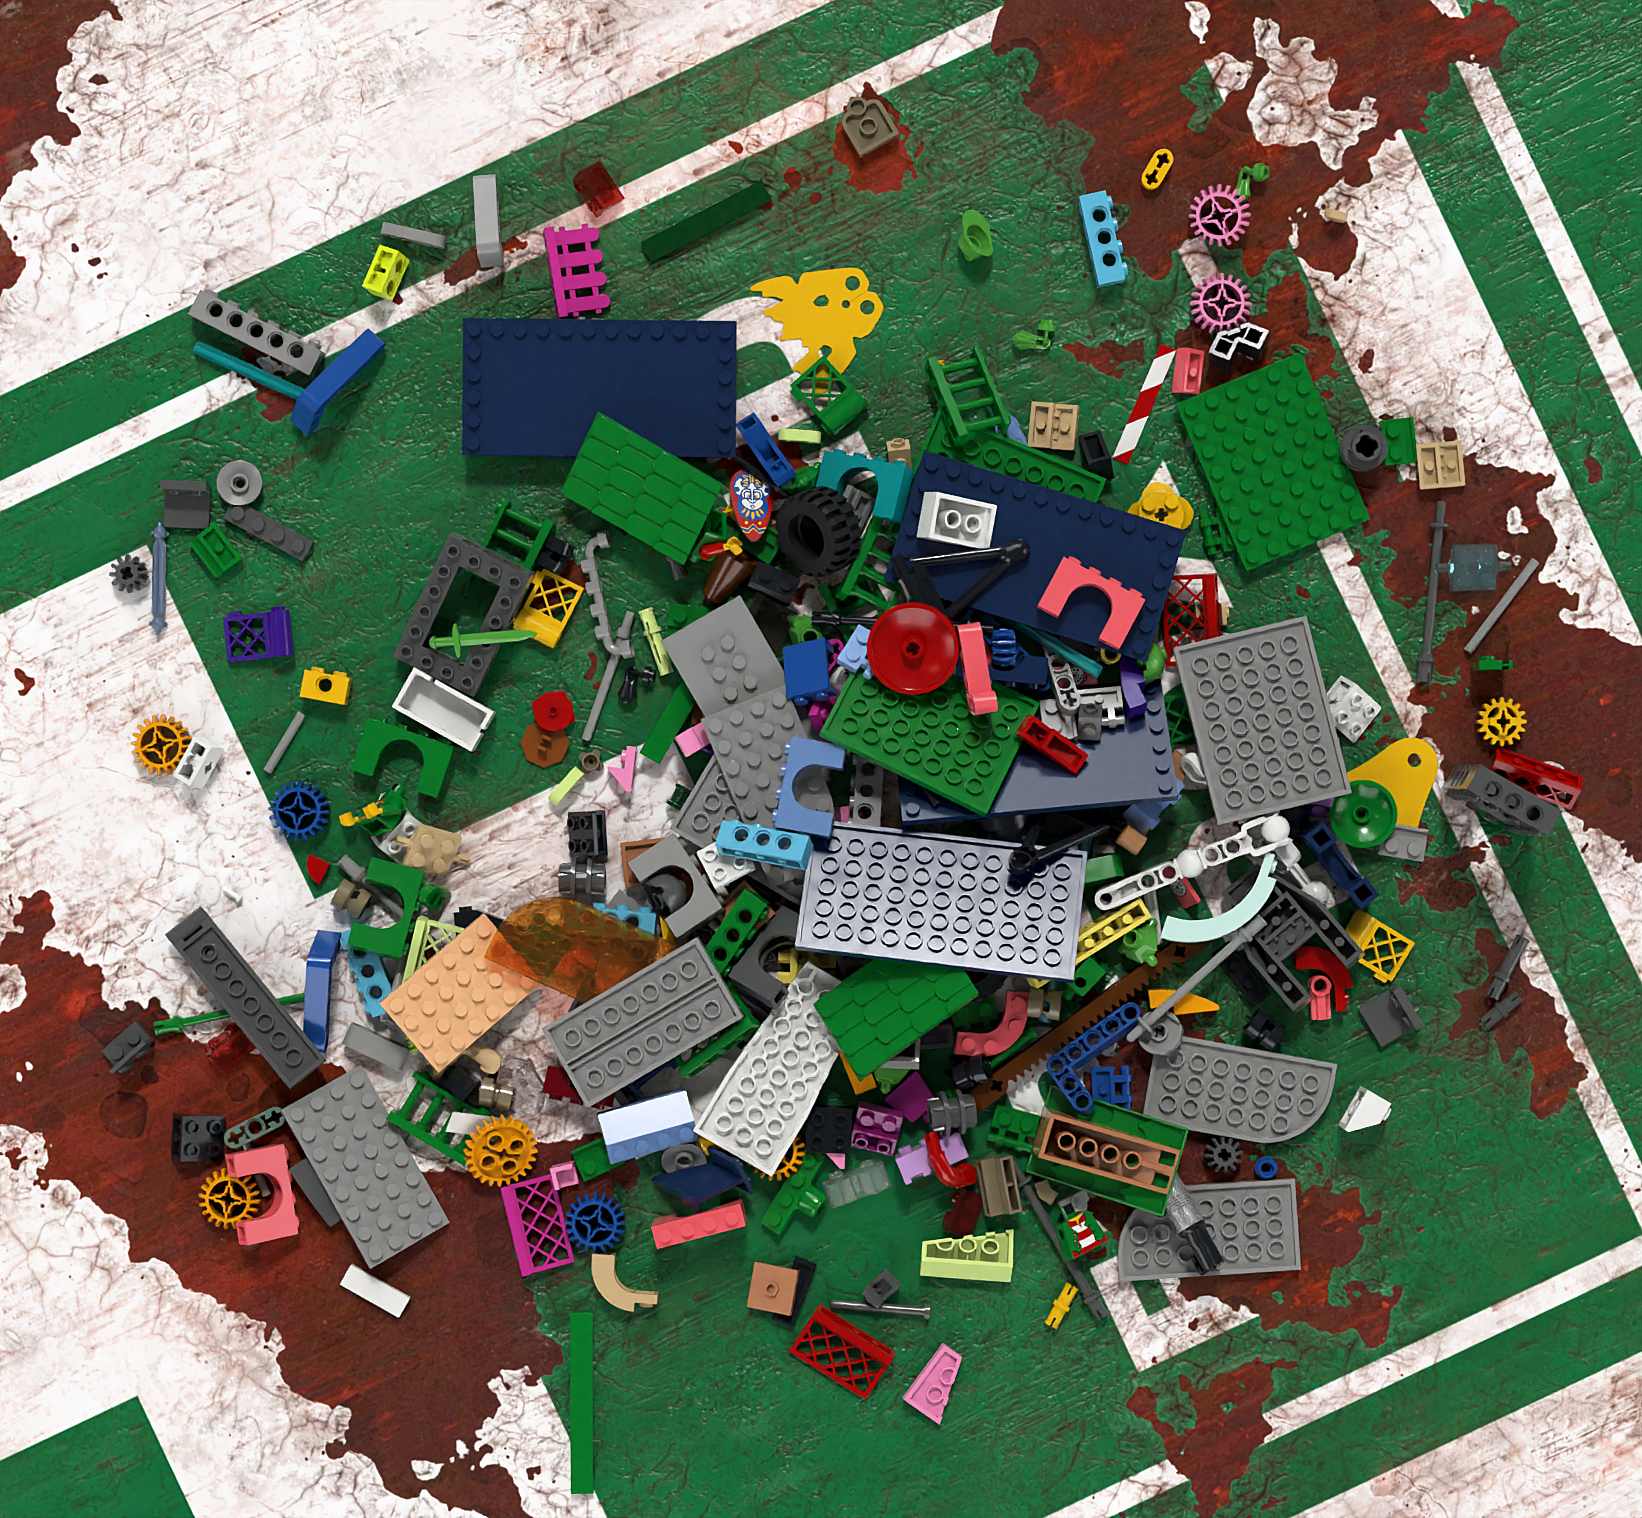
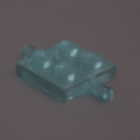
M1497 544L1451 545L1449 563H1436L1435 567L1437 568H1435L1436 573L1448 572L1450 590L1452 591L1496 590L1498 571H1511L1509 566L1512 565L1510 561L1498 562Z

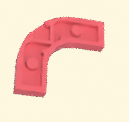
M1006 990L1004 1013L998 1025L988 1032L956 1030L954 1053L970 1056L984 1053L986 1056H991L1009 1048L1020 1037L1025 1027L1030 993Z

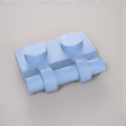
M858 625L838 656L836 663L855 674L861 667L865 670L863 677L871 679L874 672L870 667L868 659H866L870 630Z

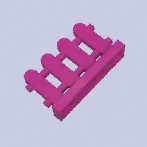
M587 223L581 225L582 229L565 231L564 226L559 227V232H554L553 226L545 227L543 230L557 319H567L569 313H572L573 317H579V312L595 310L596 314H601V309L607 308L610 304V298L605 294L599 295L598 287L606 283V275L602 272H595L594 264H599L602 261L603 254L600 250L591 249V242H595L599 238V231L594 227L588 228ZM584 243L585 251L569 253L568 245ZM561 246L563 254L558 255L557 247ZM588 265L589 273L572 275V267ZM561 269H565V277H562ZM592 288L593 296L576 298L575 290ZM564 291H569L570 299H565Z

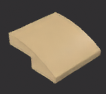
M1032 401L1028 446L1041 449L1076 451L1080 406Z
M1461 440L1416 444L1420 490L1465 486Z

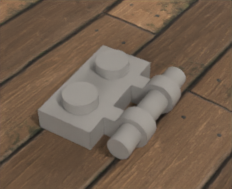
M1121 686L1077 690L1080 704L1093 703L1102 705V712H1107L1108 717H1102L1101 726L1115 728L1116 725L1125 724L1124 715L1115 716V711L1123 710Z

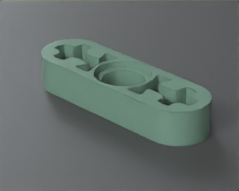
M272 1107L230 1128L224 1135L225 1144L230 1148H238L280 1127L286 1120L283 1114L279 1118V1123L276 1124L275 1121L268 1123L271 1126L269 1129L265 1128V1123L260 1117L265 1115V1119H268L272 1116V1111L275 1110L276 1113H280L282 1108ZM250 1122H260L262 1130L258 1134L250 1133L248 1129ZM244 1125L245 1132L250 1138L245 1140V1136H242L238 1139V1144L229 1142L230 1133L233 1131L235 1134L242 1132L240 1127Z

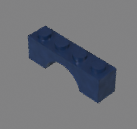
M959 653L952 676L958 677V681L964 682ZM1022 656L1018 664L1009 671H999L988 665L991 685H994V681L1003 682V686L1017 687V683L1026 684V689L1039 690V686L1046 685L1047 657Z

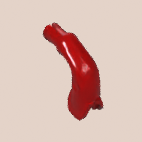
M937 1131L923 1135L929 1154L927 1158L937 1178L943 1184L959 1189L977 1181L978 1178L973 1165L963 1163L953 1167L950 1166L945 1156V1151H942Z

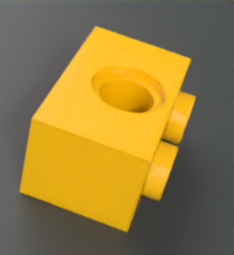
M313 666L311 671L304 670L300 697L348 705L352 678H347V673L334 671L333 675L325 674V669ZM325 679H329L332 683L331 689L327 692L321 688V683Z

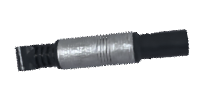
M1176 1172L1166 1211L1177 1231H1179L1178 1233L1186 1238L1193 1250L1191 1260L1198 1273L1202 1276L1221 1266L1225 1261L1205 1228V1220L1201 1216V1212H1199L1194 1200L1189 1195L1190 1193L1185 1188V1184H1183L1179 1174H1177L1178 1172Z

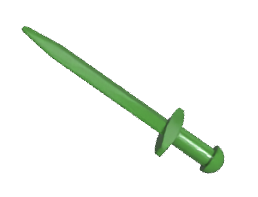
M454 624L452 637L436 638V636H433L429 640V645L433 649L443 646H454L457 658H460L461 646L521 641L534 637L537 633L525 630H508L460 635L457 624Z

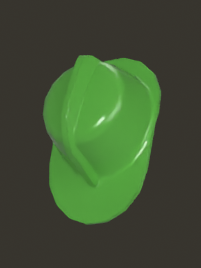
M975 210L965 211L962 216L963 231L958 238V245L964 253L965 259L971 261L981 256L992 255L991 232L986 219Z

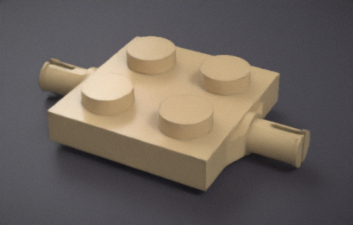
M419 823L415 833L410 838L396 835L394 840L395 845L406 847V854L402 861L404 866L446 877L454 861L467 865L470 859L469 855L458 853V848L462 841L461 835Z

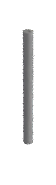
M1532 558L1466 645L1464 649L1468 653H1473L1539 565L1537 560Z

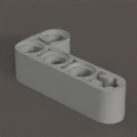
M496 174L473 176L476 248L481 268L504 266V254L500 235Z

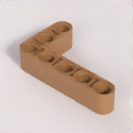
M1175 749L1172 752L1175 776L1182 782L1186 773L1180 766V760L1184 755ZM1126 820L1123 830L1121 832L1118 831L1113 842L1131 854L1137 855L1147 840L1145 835L1150 828L1142 834Z

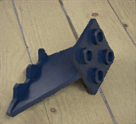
M711 1146L707 1148V1151L713 1160L712 1163L657 1175L651 1179L668 1196H675L683 1205L689 1204L697 1213L701 1211L698 1204L734 1186L750 1195L754 1193L750 1184L751 1179L744 1173L741 1161L736 1157L731 1158L723 1150H717Z

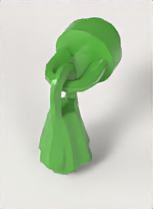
M1256 163L1253 168L1248 166L1241 168L1235 188L1239 190V193L1236 195L1237 198L1243 195L1246 197L1241 201V204L1250 197L1249 184L1251 176L1257 182H1262L1269 177V167L1264 163ZM1243 173L1247 175L1246 179H1242Z
M1041 319L1040 324L1038 323L1037 330L1044 331L1043 336L1033 335L1023 330L1016 333L1012 341L1014 346L1019 350L1029 348L1047 349L1050 346L1048 332H1055L1056 329L1054 321ZM1037 340H1042L1043 345H1037Z

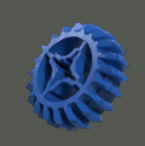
M299 780L298 787H296V783L290 781V789L286 784H283L281 787L284 793L279 790L275 791L279 799H270L276 806L268 807L269 811H275V815L269 816V819H277L278 822L272 826L273 828L282 827L278 832L280 835L288 831L286 839H291L293 834H295V841H300L302 834L304 840H309V832L313 837H316L317 832L315 828L323 831L324 827L320 822L328 823L329 821L323 818V814L328 815L330 811L324 810L323 806H328L330 803L329 801H321V799L326 797L325 793L317 795L320 791L319 786L311 790L312 782H308L306 787H304V781ZM297 792L293 805L283 806L285 799L290 794ZM304 793L312 797L317 808L307 806ZM298 804H300V808L310 812H304L299 817L297 812L289 811V809L298 808ZM282 813L290 814L293 817L295 828L286 823ZM316 815L314 822L309 827L302 829L305 817Z
M594 1191L593 1198L590 1199V1195L587 1192L584 1194L585 1201L578 1196L576 1201L579 1205L575 1203L570 1204L574 1212H566V1215L572 1219H566L564 1224L571 1225L572 1227L567 1228L565 1231L566 1233H574L569 1240L572 1242L577 1238L579 1240L576 1244L577 1248L582 1243L585 1244L584 1252L588 1251L589 1246H593V1253H597V1246H600L601 1251L605 1252L606 1243L610 1248H613L614 1243L612 1239L616 1242L620 1241L621 1238L616 1233L624 1234L625 1230L619 1226L625 1225L626 1220H620L619 1218L624 1216L625 1213L624 1211H616L620 1208V1203H617L615 1206L611 1205L615 1199L614 1197H611L609 1201L605 1200L606 1193H603L601 1199H599L598 1192ZM588 1205H597L593 1214L583 1215L579 1213L581 1209ZM604 1207L611 1213L614 1225L603 1218L602 1212ZM599 1212L598 1222L601 1226L597 1225L593 1232H591L593 1226L589 1219L593 1220ZM577 1220L587 1226V1237L579 1231ZM597 1231H611L607 1237L593 1240Z

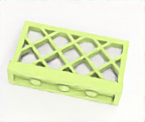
M420 915L416 921L402 982L422 966V962H427L424 956L425 950L433 946L437 953L440 951L436 945L444 939L450 942L452 934L460 933L465 928L430 920L429 917ZM431 926L440 928L444 934L443 937L435 942L429 934Z

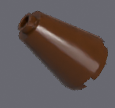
M730 549L726 550V553L716 555L702 592L705 595L704 600L713 606H716V604L721 605L754 573L758 561L744 550L738 555H735Z

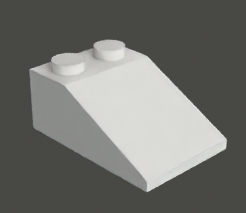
M924 492L917 537L976 549L989 548L997 505L939 492Z

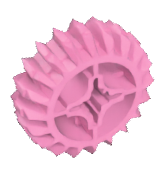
M1218 184L1217 191L1215 192L1214 187L1211 185L1208 187L1210 194H1207L1205 190H1201L1200 193L1203 199L1197 196L1194 198L1198 206H1190V209L1196 210V213L1189 214V218H1196V222H1192L1190 226L1195 227L1198 225L1199 229L1194 234L1198 235L1203 232L1204 235L1201 237V241H1205L1207 237H1210L1209 245H1213L1215 239H1217L1218 246H1222L1223 239H1225L1227 245H1230L1231 236L1234 240H1239L1237 231L1245 234L1246 231L1241 225L1249 226L1250 222L1243 219L1244 217H1250L1251 213L1244 212L1243 209L1248 208L1250 205L1249 203L1241 204V201L1246 197L1243 195L1237 198L1238 189H1235L1231 194L1229 193L1231 190L1230 185H1227L1225 191H1222V184ZM1217 196L1230 199L1235 206L1231 208L1223 207ZM1211 199L1212 213L1202 218V209L1205 203ZM1216 209H1219L1220 212L1230 211V213L1223 217L1224 221H1220L1219 218L1209 219L1217 213ZM1238 213L1237 223L1229 232L1228 217ZM1216 223L1222 234L1211 232L1204 224Z
M1224 273L1219 274L1218 280L1214 274H1211V282L1203 278L1202 283L1205 287L1197 284L1195 288L1200 293L1192 292L1191 294L1193 298L1197 299L1190 302V306H1197L1196 309L1191 311V314H1199L1194 321L1198 323L1203 320L1204 323L1201 325V329H1205L1209 325V333L1211 334L1215 328H1217V333L1222 332L1223 328L1226 331H1230L1231 326L1234 329L1238 328L1239 324L1237 321L1241 324L1246 322L1242 315H1250V311L1244 308L1252 306L1251 302H1245V299L1250 298L1251 295L1250 293H1242L1247 286L1243 285L1239 288L1237 285L1241 280L1237 279L1234 283L1231 282L1233 278L1231 274L1227 277V280H1224ZM1218 286L1215 298L1203 300L1206 291ZM1225 287L1236 295L1238 301L1227 297ZM1220 296L1224 300L1223 302L1226 303L1222 311L1215 304L1220 299ZM1203 307L1212 309L1215 312L1217 321L1211 319L1205 313ZM1238 308L1236 316L1224 322L1226 310Z

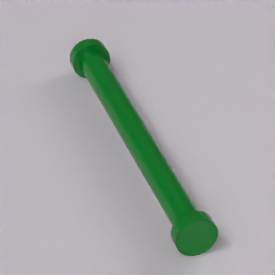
M1032 1025L1028 1027V1031L1020 1036L1014 1044L998 1053L989 1061L992 1070L1032 1038L1040 1036ZM954 1089L946 1091L949 1098H952Z

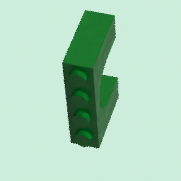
M375 715L374 719L368 718L351 770L375 777L385 749L395 741L407 740L414 743L420 749L424 759L423 770L416 791L440 798L457 747L451 745L452 740L439 737V740L430 738L431 733L419 729L415 733L409 731L410 726L398 722L396 726L387 724L388 719Z
M371 857L365 883L384 887L395 892L402 901L403 915L395 925L383 929L353 922L346 947L400 961L401 956L406 957L409 943L405 942L407 934L412 935L415 922L411 921L413 912L418 913L420 906L419 899H417L418 893L426 885L427 878H423L424 871Z

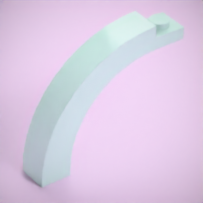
M1266 852L1253 888L1233 909L1217 917L1205 920H1183L1167 916L1160 938L1181 943L1205 942L1228 935L1246 924L1259 912L1273 890L1277 879L1268 877L1269 873L1274 874L1278 862L1274 860L1275 855Z

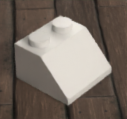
M1360 1086L1338 1125L1350 1132L1380 1124L1382 1120L1385 1121L1391 1112V1108H1389L1391 1103Z

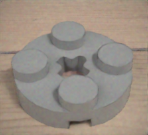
M1152 1011L1146 1013L1142 1018L1145 1019ZM1167 1011L1150 1026L1153 1030L1152 1033L1146 1030L1138 1037L1140 1045L1146 1051L1154 1055L1166 1056L1178 1048L1183 1038L1184 1029L1180 1020L1173 1013ZM1164 1027L1165 1035L1156 1038L1157 1033L1155 1029Z

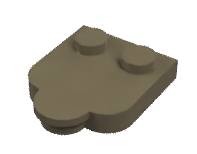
M854 97L847 103V112L842 118V126L860 158L900 136L880 101L876 99L866 101L862 97Z

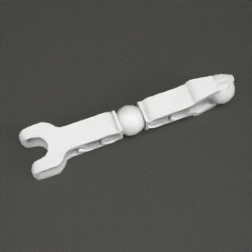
M1280 811L1242 823L1241 830L1212 842L1204 846L1202 850L1200 848L1197 850H1184L1177 858H1173V861H1165L1121 880L1099 887L1095 895V904L1102 910H1109L1143 894L1173 883L1178 877L1181 879L1184 877H1197L1204 869H1207V865L1215 866L1251 853L1253 856H1259L1277 847L1288 845L1293 841V839L1288 838L1290 825L1284 817L1279 815ZM1262 823V836L1270 843L1254 848L1252 846V838L1247 834L1246 830ZM1234 840L1239 843L1240 846L1236 852L1227 850L1226 845L1229 841ZM1209 849L1216 850L1218 852L1217 859L1214 861L1207 860L1205 857L1206 851ZM1166 866H1172L1175 869L1176 873L1173 877L1167 878L1163 875L1162 871ZM1144 875L1153 876V885H1143L1141 882ZM1109 893L1112 899L1105 901L1101 898V895Z

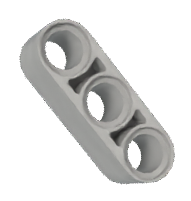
M351 1022L342 1042L343 1045L398 1070H402L410 1051L409 1047L354 1022Z

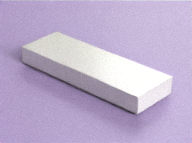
M354 1264L350 1265L340 1283L343 1287L398 1318L411 1298Z

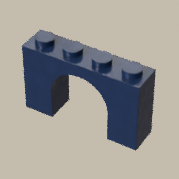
M1315 821L1298 834L1352 907L1362 909L1379 896L1367 878L1361 876L1343 856L1335 844L1337 841L1336 837L1324 822Z

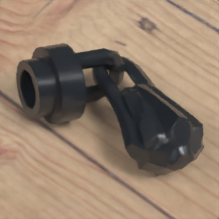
M634 666L628 667L623 684L617 693L619 699L625 704L633 702L637 698V677L642 676V683L649 685V683H654L656 670L650 666H645L644 671L640 672ZM630 673L634 675L633 680L628 679Z

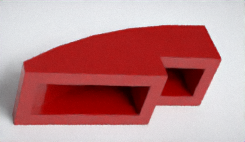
M1027 715L1014 733L1039 752L1074 774H1077L1089 756L1055 729L1049 728L1033 715Z

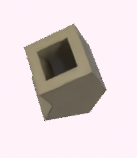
M1046 1178L1033 1182L1039 1198L1051 1205L1058 1195V1191L1050 1187Z

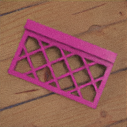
M551 1174L501 1186L500 1191L522 1277L531 1275L534 1272L575 1262L569 1236L565 1231L567 1228L566 1224H564L565 1220L558 1191H555ZM550 1180L552 1189L547 1196L536 1190L540 1182ZM536 1183L535 1186H534V1188L528 1186V1185H531V1184ZM525 1186L531 1190L525 1202L517 1198L515 1188ZM534 1192L545 1198L539 1210L528 1204ZM552 1193H553V1196H554V1200H555V1201H553L552 1199H550V1196L552 1195ZM547 1201L556 1205L557 1211L553 1218L541 1212ZM518 1202L523 1204L521 1209L519 1208ZM526 1206L537 1212L531 1224L522 1220L521 1214ZM539 1215L550 1220L544 1232L533 1226ZM557 1216H559L560 1223L555 1220ZM553 1222L562 1229V1234L558 1240L547 1235ZM523 1224L529 1226L526 1232ZM531 1228L542 1234L536 1246L527 1241L526 1236ZM544 1237L556 1242L550 1254L538 1248ZM563 1237H564L565 1245H564L563 1243H561V1240H562ZM558 1245H561L567 1249L569 1258L558 1260L552 1255ZM529 1246L534 1248L532 1253H530ZM536 1251L547 1256L543 1265L533 1266L532 1257ZM550 1258L555 1261V1262L548 1263L549 1260H550Z

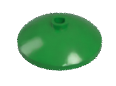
M1370 780L1352 781L1349 783L1352 793L1334 797L1333 805L1329 807V822L1335 835L1344 843L1357 848L1374 847L1384 842L1393 832L1397 822V806L1391 793L1379 783ZM1360 809L1365 813L1362 818L1357 816V811Z

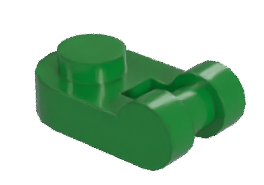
M429 884L420 890L419 902L431 910L440 912L443 908V901L445 898L448 899L451 892L441 886Z

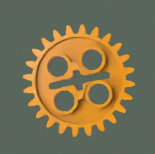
M502 1114L498 1121L492 1116L491 1123L484 1119V1126L482 1128L478 1125L475 1126L478 1131L477 1133H469L472 1140L465 1141L469 1148L463 1150L465 1155H467L464 1160L468 1164L469 1171L472 1172L475 1179L479 1177L481 1183L487 1180L489 1186H492L494 1181H496L498 1187H501L502 1181L510 1185V1179L512 1178L518 1182L517 1175L526 1176L524 1169H532L529 1161H536L533 1154L537 1153L538 1150L534 1146L537 1144L536 1139L533 1137L534 1133L532 1130H529L527 1123H522L520 1118L514 1122L512 1115L505 1120ZM498 1135L497 1139L489 1141L492 1136ZM519 1140L516 1145H511L513 1141ZM491 1156L488 1161H482L485 1157ZM512 1161L509 1165L503 1166L505 1162Z

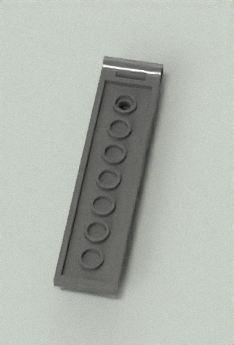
M201 906L165 934L289 1089L296 1086L326 1061L316 1046ZM209 950L214 951V954L211 957H207V952Z

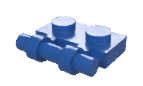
M1121 1065V1074L1114 1075V1066L1091 1067L1092 1098L1116 1105L1115 1103H1122V1107L1131 1110L1133 1095L1130 1094L1132 1074H1130L1129 1065ZM1115 1082H1121V1095H1115Z

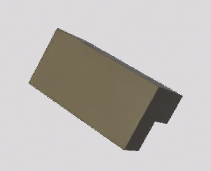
M999 1154L975 1160L985 1216L992 1217L1022 1212L1012 1155Z

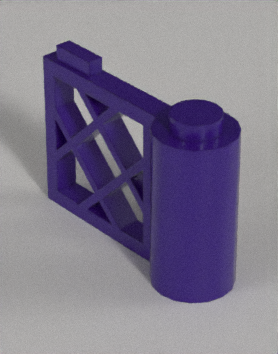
M285 606L271 607L270 612L242 615V611L227 612L228 617H223L228 662L294 655L290 610H285ZM256 618H263V628L257 633L250 625ZM231 621H238L244 626L237 636L231 632ZM247 629L256 636L249 646L240 639ZM259 639L265 643V654H258L252 649ZM239 642L246 650L241 656L234 657L233 647Z

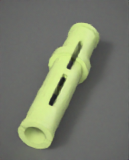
M653 608L639 611L645 629L644 635L648 637L660 676L674 672L667 651L661 642L663 640L660 633L662 629L656 622Z

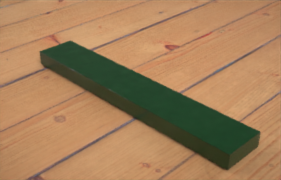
M762 180L642 241L641 244L652 264L770 203L772 200Z

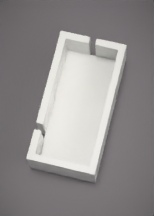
M414 667L392 707L469 751L474 752L484 735L480 732L481 729L486 730L496 712L440 680L433 682L435 679L433 676Z

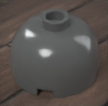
M659 874L645 882L648 884L644 886L646 897L653 909L657 905L661 911L658 915L663 919L686 905L687 887L681 879L678 880L670 874Z

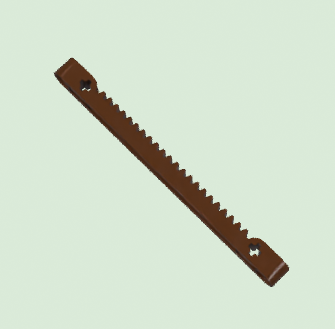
M1213 940L1198 943L1169 942L1155 953L1157 958L1156 966L1151 967L1147 962L1140 963L1012 1057L1006 1064L1004 1063L993 1071V1080L997 1082L1002 1081L999 1090L996 1088L991 1089L993 1084L990 1081L981 1085L977 1083L964 1094L973 1095L977 1113L981 1112L1007 1092L1010 1079L1016 1083L1017 1074L1024 1077L1023 1070L1027 1069L1031 1072L1032 1063L1039 1066L1038 1059L1041 1058L1046 1061V1053L1053 1056L1054 1047L1061 1050L1060 1043L1063 1042L1068 1045L1067 1038L1076 1039V1031L1083 1034V1026L1088 1029L1091 1028L1089 1021L1092 1020L1098 1023L1097 1016L1100 1015L1104 1018V1010L1113 1012L1111 1005L1114 1004L1119 1007V999L1126 1002V994L1134 996V988L1139 991L1142 990L1141 983L1148 986L1149 977L1154 980L1157 979L1156 972L1163 975L1164 966L1170 970L1171 961H1187ZM1177 945L1179 947L1184 946V949L1182 950V956L1178 954L1174 955V953L1176 952L1175 947Z

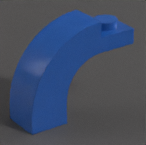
M754 412L736 424L748 446L777 487L789 482L791 478L797 475Z

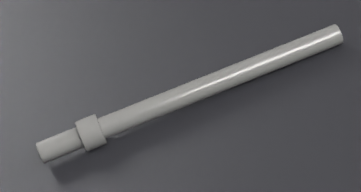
M626 611L621 627H618L616 633L618 637L615 646H620L621 641L629 640L631 634L629 630L635 613ZM611 654L582 735L584 740H591L620 655Z

